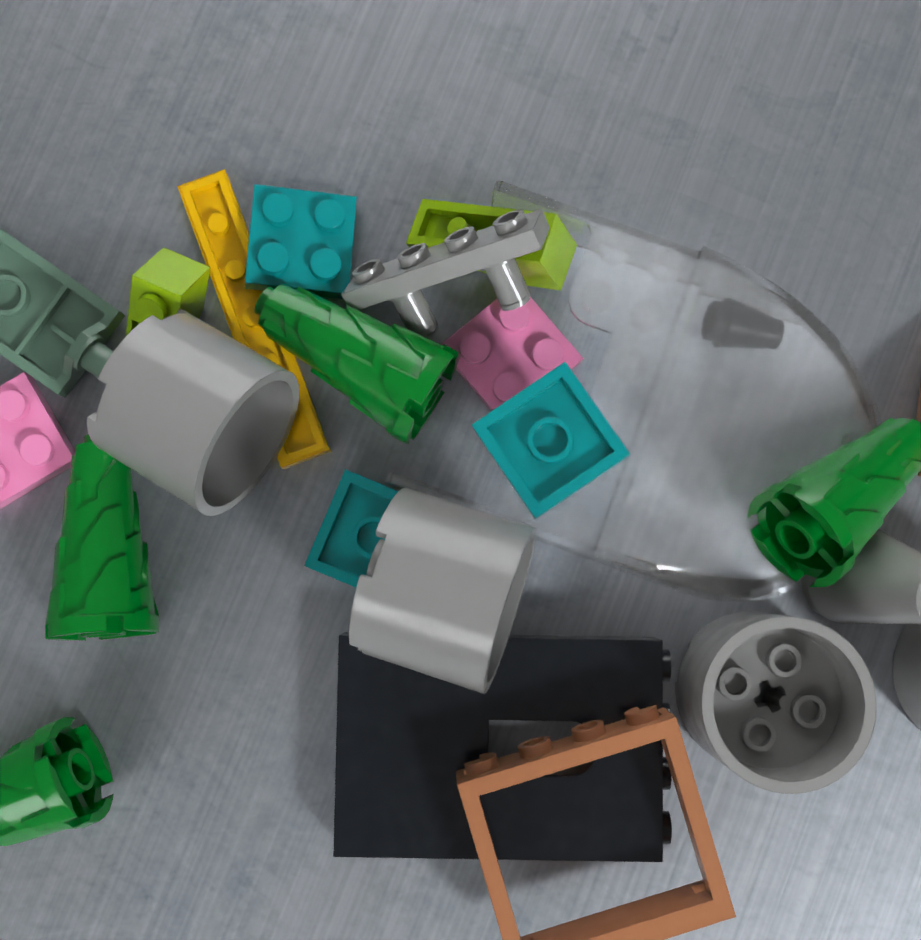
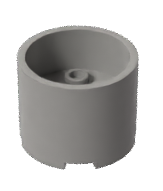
M179 309L177 314L162 320L151 315L129 332L116 347L98 377L100 381L106 384V387L103 391L97 413L94 412L87 417V427L90 439L97 448L206 516H215L226 512L244 499L260 482L277 458L290 433L299 403V384L296 376L290 371L189 312Z
M402 488L393 497L378 524L376 536L383 539L379 540L372 553L367 575L359 576L350 616L349 644L358 647V650L362 651L363 654L485 694L494 679L513 627L533 556L537 528L409 488Z
M744 611L728 614L714 620L702 628L690 641V646L681 662L678 681L675 682V696L680 717L687 731L697 744L740 778L754 786L771 792L783 794L807 793L836 782L846 775L863 756L875 727L877 713L875 688L862 657L839 633L823 624L804 618L759 611ZM760 683L766 684L771 688L764 693L766 700L764 704L754 700V697L761 693L758 685Z

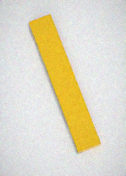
M223 169L177 186L205 263L210 267L209 274L233 339L290 371L298 380L299 403L290 433L277 456L281 468L287 469L331 452L296 356L268 338L264 329L258 324L260 316L254 313V309L263 291L245 289L250 232L226 170Z

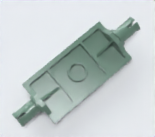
M0 228V355L56 394L66 398L86 370L95 377H99L104 365L113 353V350L107 347L105 343L126 315Z

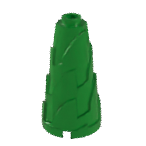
M285 284L278 285L275 289L269 286L262 292L255 305L254 313L260 316L258 324L264 329L268 338L311 367L310 372L350 399L349 403L384 427L392 437L406 444H409L410 439L414 440L444 395L445 392L441 390L444 380L440 376L451 381L460 359V353L446 344L436 343L396 323L390 326L349 305L345 309L299 286L296 290Z
M890 417L859 439L840 446L827 456L798 469L781 482L773 483L762 490L750 503L747 519L751 515L757 514L758 524L750 530V533L765 558L778 571L795 582L800 580L805 574L816 578L809 587L830 586L853 568L855 558L862 548L884 523L883 519L906 492L907 485L921 471V422L915 419H893Z
M89 434L84 436V443L76 444V452L71 459L69 485L65 489L61 537L55 545L52 590L50 592L45 621V639L81 641L86 640V638L99 637V640L156 634V632H159V613L153 596L148 544L142 540L139 504L136 491H133L131 468L97 448L90 439Z
M63 717L35 730L33 736L13 745L0 757V846L26 842L66 829L85 828L106 817L111 808L114 794L102 798L101 786L113 782L112 772L104 748L86 724L73 729L70 726L76 718Z

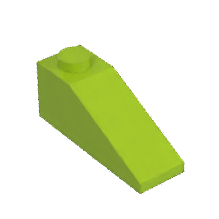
M422 199L406 244L408 247L416 244L426 243L429 248L444 243L447 236L459 229L474 227L475 231L493 226V222L497 218L518 209ZM523 210L525 214H528V213H530V212H533V211ZM544 212L550 229L542 249L515 259L527 286L561 291L577 244L557 214Z

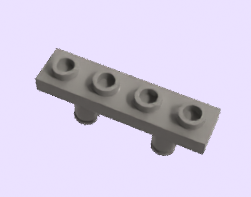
M522 209L514 210L497 218L493 222V226L475 231L474 227L459 229L447 236L444 243L429 248L426 243L411 246L401 252L397 257L398 259L383 264L380 259L370 260L353 271L354 277L341 295L346 305L357 310L384 301L393 302L405 328L425 337L435 331L438 322L421 289L481 270L486 271L502 310H514L526 304L531 297V293L515 258L541 250L550 227L542 209L525 214Z

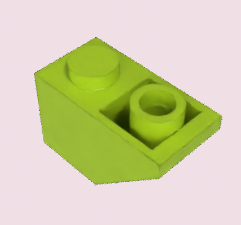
M164 247L132 275L126 336L151 315L162 320L177 314L178 310L182 309L200 318L205 305L210 267Z

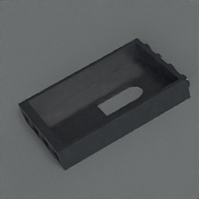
M349 632L340 634L338 645L333 857L479 859L458 790L456 771L464 769V763L480 759V754L488 753L489 720L573 721L581 724L593 720H603L604 725L624 720V713L634 707L643 709L656 705L657 709L664 707L671 713L669 703H663V681L669 682L671 678V655L669 649H663V640L655 637L510 635L494 679L488 691L483 694L363 654L362 651L358 650V647L349 644ZM661 740L594 760L586 771L578 775H545L479 796L498 860L663 862V845H670L671 817L669 811H663V790H670L672 775L667 759L663 757Z

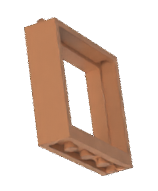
M656 705L643 709L634 707L624 713V720L604 725L603 720L588 721L571 729L572 736L552 742L549 736L529 739L517 746L519 752L497 758L496 753L492 752L480 754V759L464 763L465 768L456 771L458 790L502 940H665L736 917L677 718L666 708L657 709ZM661 740L703 880L520 936L479 796Z

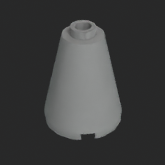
M880 529L876 531L855 558L853 568L835 584L827 587H809L816 578L806 574L801 578L802 592L810 608L830 621L841 624H921V552Z

